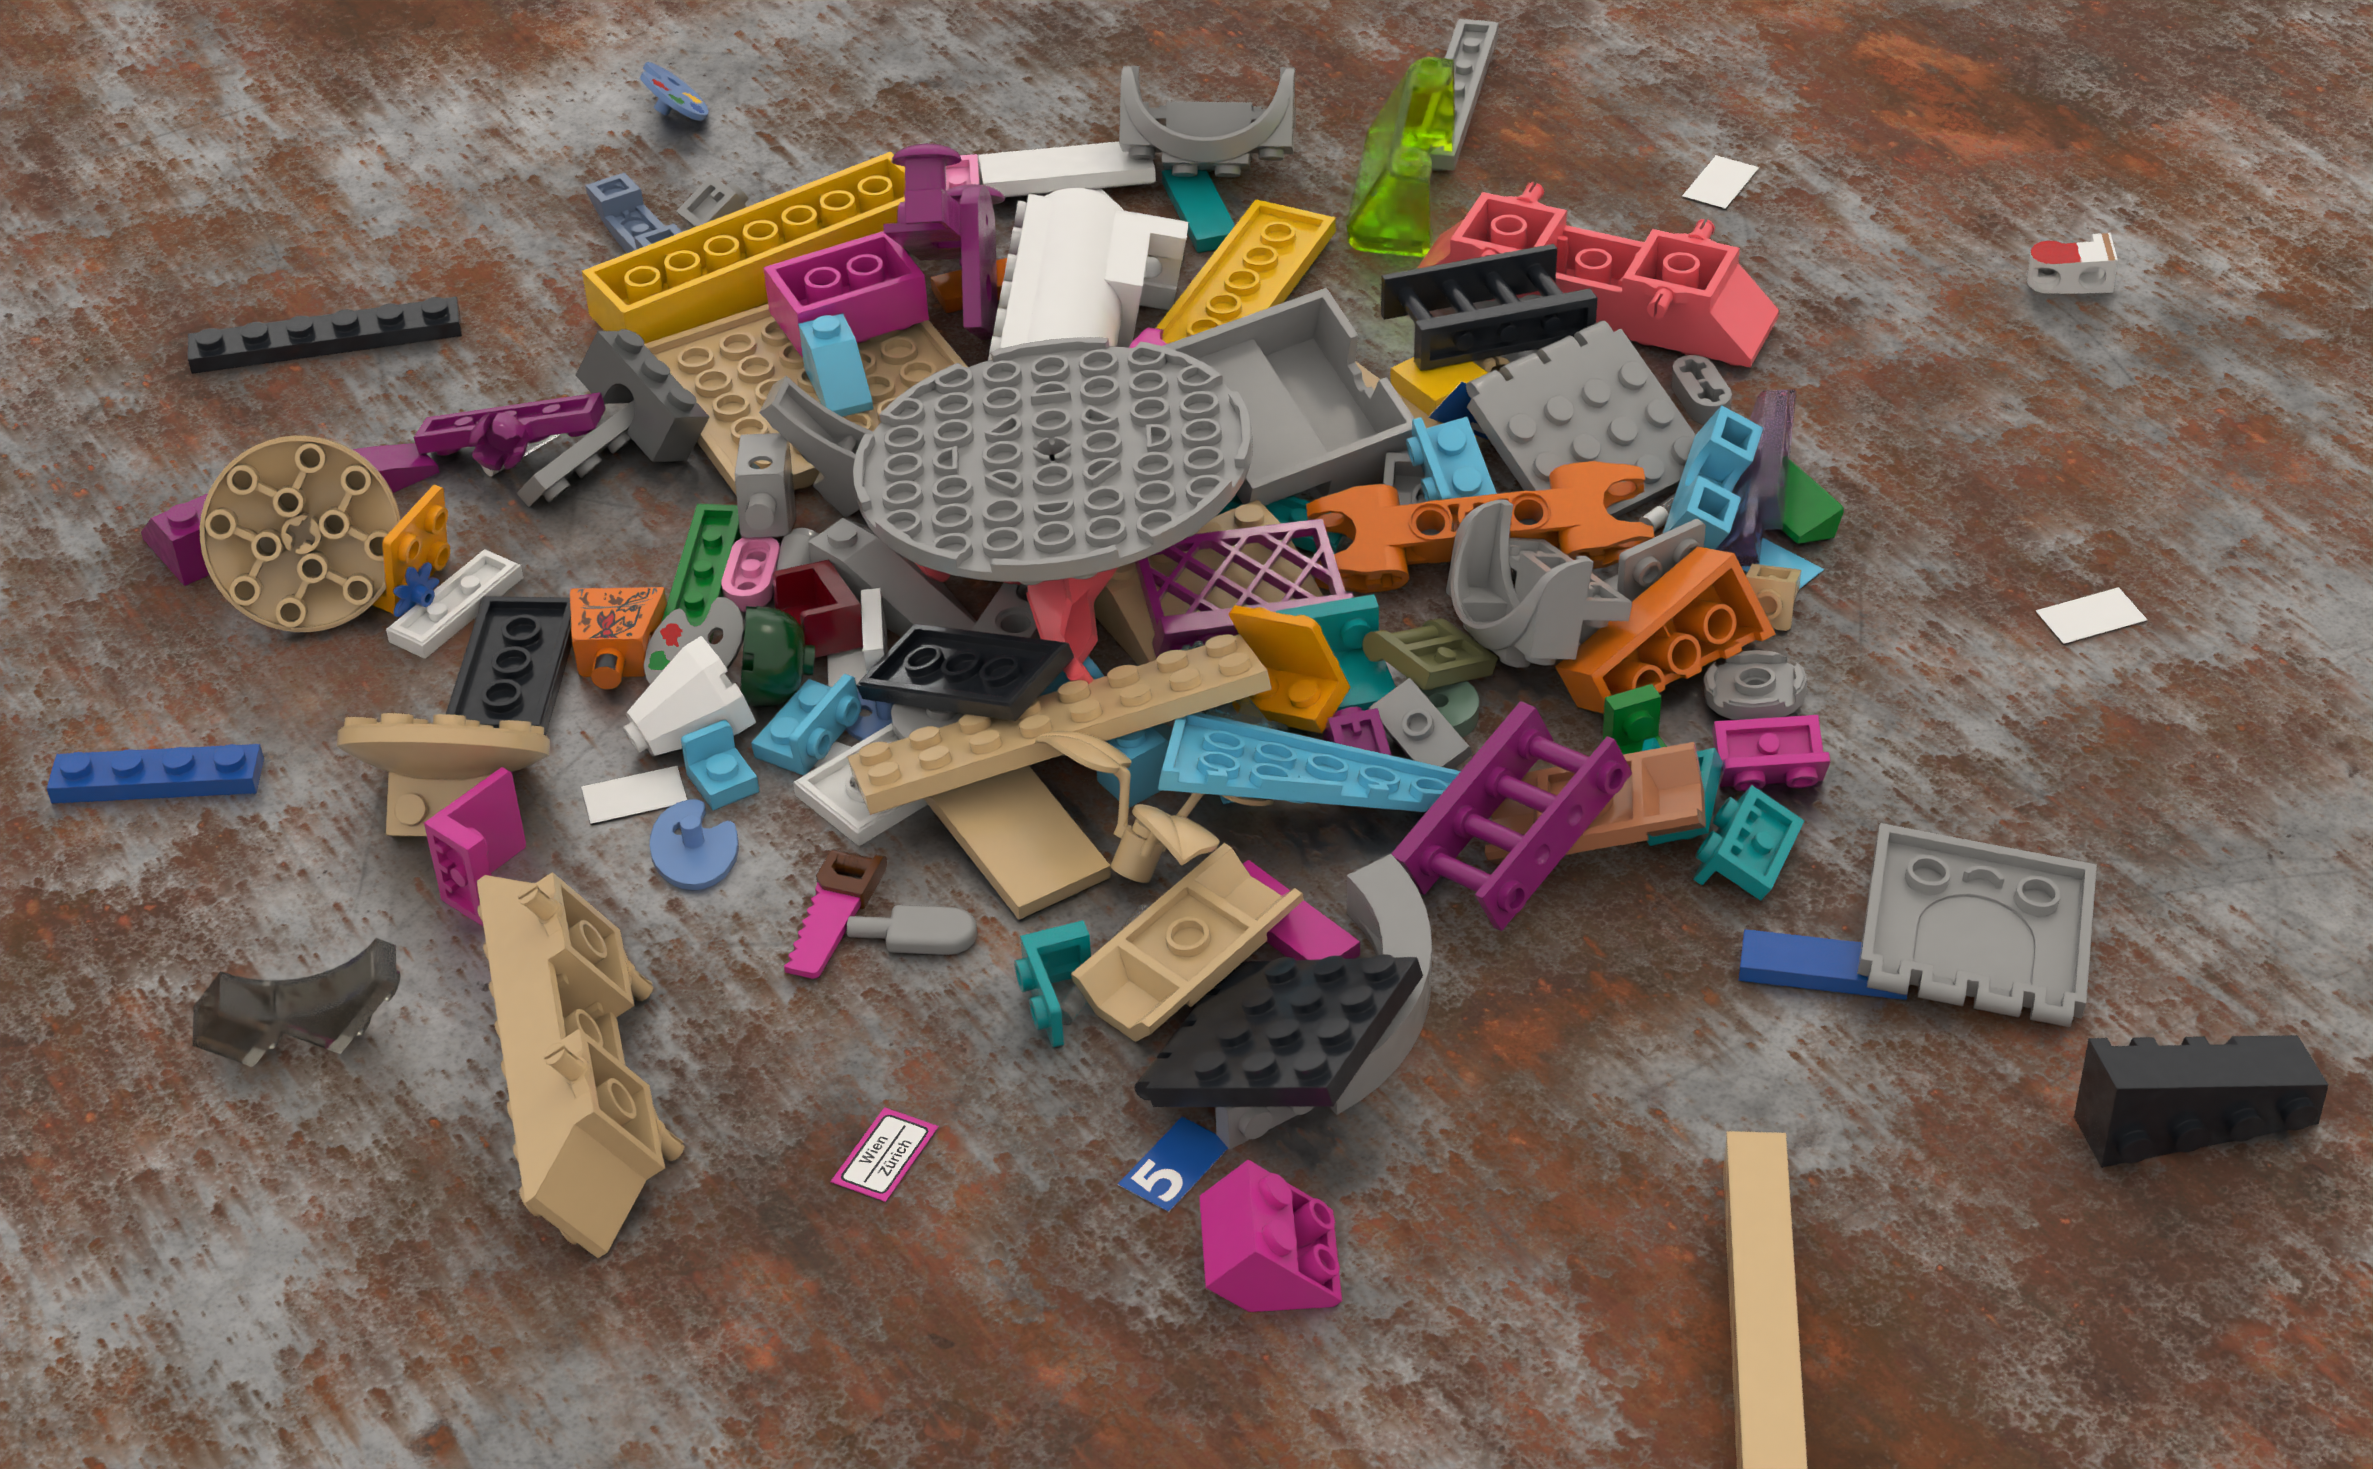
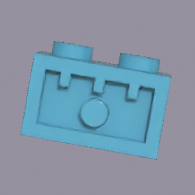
M1422 417L1412 420V437L1406 439V446L1412 465L1414 467L1421 465L1425 478L1421 479V486L1426 502L1497 494L1468 417L1429 428L1425 427Z
M843 674L833 687L808 679L751 742L754 757L797 774L806 775L819 759H823L828 754L832 744L845 729L856 722L861 712V702L858 696L855 677Z

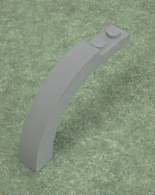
M1392 854L1347 875V915L1364 932L1376 956L1388 954L1394 958L1417 957L1423 977L1336 1104L1330 1107L1336 1115L1372 1093L1400 1066L1413 1048L1423 1028L1429 1009L1432 986L1431 926L1418 888L1407 871ZM1215 1107L1217 1136L1230 1150L1250 1139L1259 1138L1269 1129L1296 1115L1305 1114L1314 1107Z

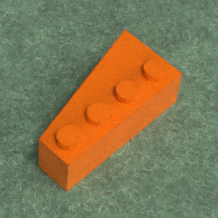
M1697 546L1632 601L1629 621H1609L1608 626L1601 627L1578 647L1576 659H1563L1555 667L1577 707L1604 714L1605 697L1653 684L1660 693L1665 690V685L1679 678L1688 679L1702 672L1701 667L1719 658L1728 659L1742 652L1743 646L1755 640L1764 641L1776 635L1735 553Z

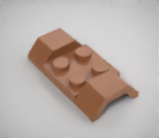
M1694 742L1624 754L1623 756L1632 771V775L1565 855L1649 840L1648 834L1659 836L1706 827L1704 787ZM1552 767L1527 772L1521 781L1557 796L1575 774L1559 767ZM1506 798L1491 816L1493 822L1525 835L1542 813ZM1492 844L1485 845L1487 861L1494 864H1500L1510 853Z

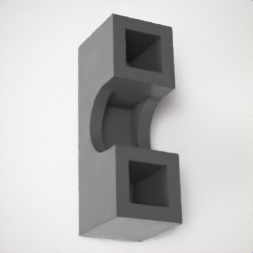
M627 329L597 331L576 373V377L591 393L601 392L604 404L630 403L633 400L635 401V415L627 434L652 462L687 461L710 416L696 402V397L690 391L684 389L672 376L669 367L658 360L644 345V340L641 336Z

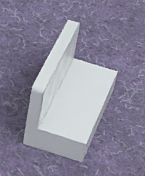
M881 588L861 590L863 647L827 655L828 686L833 687L843 674L855 677L857 685L867 672L888 652L887 626Z

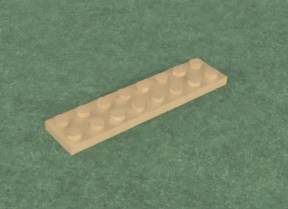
M1228 634L1218 635L1209 639L1204 646L1187 651L1170 650L1160 654L1155 661L1146 664L1118 666L1110 670L1107 676L1094 679L1090 684L1084 680L1067 682L1061 685L1058 691L1039 696L1017 721L965 714L959 719V722L940 728L935 726L922 727L913 731L908 738L891 743L874 742L862 747L859 753L847 756L854 780L870 815L1063 755V753L1048 743L1034 744L1036 738L1044 733L1072 731L1108 741L1268 691L1272 688L1267 669L1240 634L1236 636Z

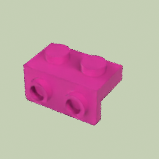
M1818 715L1714 721L1712 727L1714 748H1716L1723 761L1719 787L1734 786L1735 790L1746 792L1751 785L1761 789L1766 784L1786 783L1791 788H1805L1824 780L1830 765L1829 752H1823Z

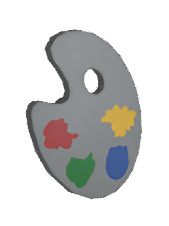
M726 597L716 598L705 621L696 627L690 625L682 609L673 610L657 627L647 645L644 670L649 684L656 679L685 645L700 636L705 639L719 656L727 670H729L741 649L744 638V619L737 605ZM717 630H721L723 632L722 640L717 644H711L709 642L710 635Z

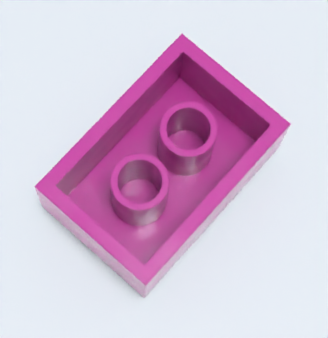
M884 231L763 267L769 312L802 359L799 323L812 321L820 316H833L843 313L857 343L865 342L872 337L894 330L907 329L914 324L929 320L925 275L906 250L887 236Z

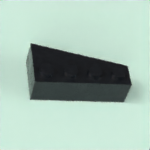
M2298 1035L2232 1036L2225 1045H2210L2205 1036L2185 1037L2181 1045H2158L2154 1037H2133L2129 1046H2112L2108 1038H2088L2074 1119L2098 1163L2103 1168L2122 1163H2137L2147 1158L2177 1152H2192L2202 1147L2232 1141H2247L2257 1136L2287 1130L2296 1131L2319 1124L2329 1085Z

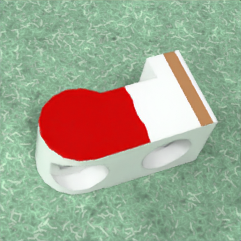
M2111 233L2092 234L2091 242L2063 244L2047 240L2035 244L2030 252L2027 284L2034 291L2047 294L2113 293L2118 259Z

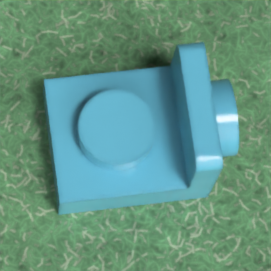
M727 720L714 723L681 738L686 774L712 811L759 792L757 776L735 748L733 730Z

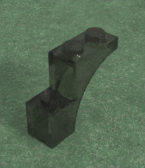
M375 938L365 950L348 962L320 974L296 979L260 980L235 976L220 971L193 1007L192 1046L251 1067L255 1066L268 1048L274 1049L279 1044L283 1034L341 1054L355 1036H361L366 1031L373 1013L383 1001H390L395 995L401 978L400 971L396 968V945Z

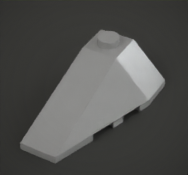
M842 518L808 542L811 563L829 559L860 604L861 590L881 588L887 629L901 637L914 624L971 630L977 622L943 582L934 581L927 577L915 562L892 550L867 526Z

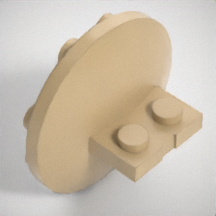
M309 435L283 436L264 441L244 451L232 460L216 478L206 497L201 514L200 544L204 562L211 579L222 595L236 609L256 622L271 628L291 632H315L334 628L354 619L367 610L384 592L386 583L382 542L385 536L398 524L401 517L395 497L386 480L359 453L343 444L322 437Z
M383 713L381 714V722H377V719L346 717L344 727L338 730L337 736L338 748L364 763L389 772L386 835L391 837H427L424 822L501 767L514 772L550 756V739L544 735V727L531 726V722L499 721V728H493L491 725H481L480 721L466 720V716L433 715L432 724L428 723V720L414 719V715Z

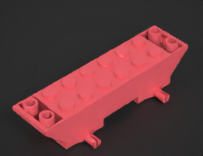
M1534 182L1529 183L1522 195L1518 197L1499 196L1482 192L1466 217L1440 234L1418 266V268L1554 244L1557 247L1555 283L1563 293L1591 289L1597 296L1596 323L1604 320L1613 331L1622 329L1629 340L1636 341L1641 345H1653L1671 349L1685 355L1702 356L1734 366L1741 365L1751 368L1779 316V309L1739 264L1740 248L1720 244L1709 239L1715 231V226L1710 220H1707L1705 225V219L1699 220L1690 234H1674L1652 229L1645 242L1567 226V210L1545 206L1538 202L1544 195V189L1539 183H1536L1534 187ZM1536 291V292H1531V293H1526V294H1520V295H1516V296H1517L1518 298H1522V297H1524V296H1526V295H1532V294H1533V295H1539V296H1542V295H1541L1538 291Z

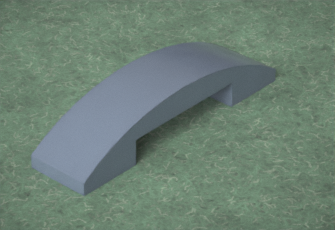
M625 172L585 185L586 192L604 225L626 253L682 232L674 223L664 226L644 205L641 189Z

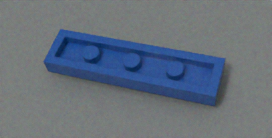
M260 744L56 754L46 789L51 804L255 794L259 785L264 756Z

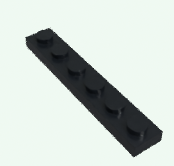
M457 296L449 298L432 297L420 302L406 304L389 303L377 308L355 311L346 309L334 314L312 317L296 316L289 320L269 323L252 322L245 326L233 328H208L197 333L188 334V362L191 373L195 374L462 336Z

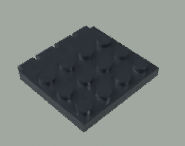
M1382 954L1372 958L1356 959L1329 956L1318 960H1295L1292 957H1282L1273 961H1243L1198 1001L1182 1022L1181 1027L1176 1030L1157 1055V1059L1150 1064L1134 1087L1135 1092L1140 1098L1150 1100L1153 1107H1333L1423 977L1418 958H1394L1391 955Z

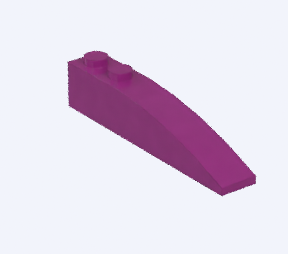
M415 443L352 449L367 459L379 471L392 490V493L439 473L438 465L426 453L419 454ZM208 493L186 503L177 504L168 511L150 518L141 531L143 540L184 586L210 575L204 562L200 544L201 514Z

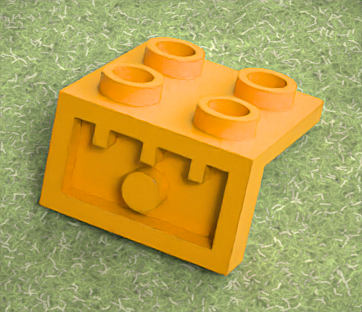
M433 485L383 539L386 589L372 606L394 614V608L401 598L393 593V589L398 585H407L405 574L408 567H414L418 572L424 563L429 562L432 564L430 578L436 570L440 571L446 565L450 556V545L447 543L446 523L448 510L445 508L444 488Z
M1234 605L1228 615L1238 633L1267 669L1272 688L1271 690L1233 701L1232 705L1238 716L1323 733L1328 718L1332 717L1351 687L1340 667L1339 661L1334 656L1323 635L1320 625L1314 619L1305 615L1293 616L1271 612L1261 607L1249 608Z

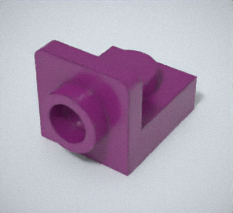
M1349 707L1336 712L1332 717L1328 718L1323 732L1324 741L1391 755L1378 708L1362 711L1360 707Z

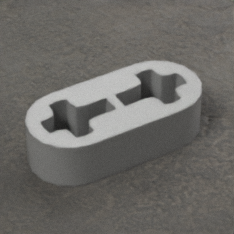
M1687 355L1678 358L1673 363L1672 390L1694 421L1706 424L1721 405L1731 410V389L1709 359L1697 355Z

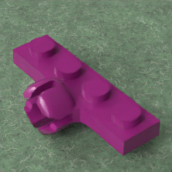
M599 392L431 416L425 418L413 438L419 454L436 452L438 455H449L465 447H475L472 452L473 459L485 468L500 471L503 465L505 469L514 468L522 460L529 443L542 441L550 435L567 433L568 436L578 437L590 433L596 428L606 407L602 394Z

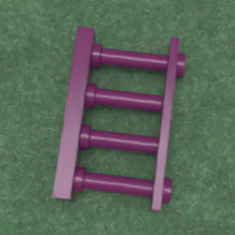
M1520 701L1391 854L1407 871L1418 888L1419 893L1423 895L1428 892L1440 876L1475 891V897L1493 927L1503 931L1632 775V771L1615 739L1606 736L1589 757L1553 742L1554 740L1536 707ZM1537 760H1543L1575 774L1557 796L1521 781ZM1506 798L1542 813L1525 835L1489 820L1490 816ZM1473 837L1510 852L1491 875L1455 859Z

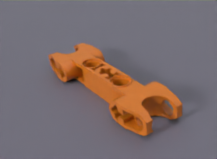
M1598 461L1571 463L1555 468L1549 475L1550 489L1518 491L1400 505L1396 488L1386 484L1352 487L1306 504L1307 520L1323 518L1327 532L1344 534L1353 541L1348 549L1335 553L1334 557L1345 591L1360 593L1390 591L1404 586L1409 580L1408 565L1451 562L1455 535L1462 520L1476 507L1495 500H1507L1514 505L1509 538L1545 539L1573 560H1576V556H1587L1594 561L1592 569L1606 568L1619 563V556L1623 551L1655 537L1653 526L1646 525L1643 522L1620 521L1607 512V508L1610 505L1632 499L1644 492V469L1629 464ZM1524 519H1532L1537 521V523L1532 525H1524L1519 521ZM1428 529H1434L1439 531L1440 533L1431 536L1425 535L1421 532ZM1314 577L1318 587L1329 589L1328 584Z

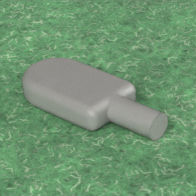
M895 905L892 908L890 918L849 916L847 922L848 937L886 939V948L892 953L959 954L969 949L974 944L978 935L976 920L972 914L956 907Z

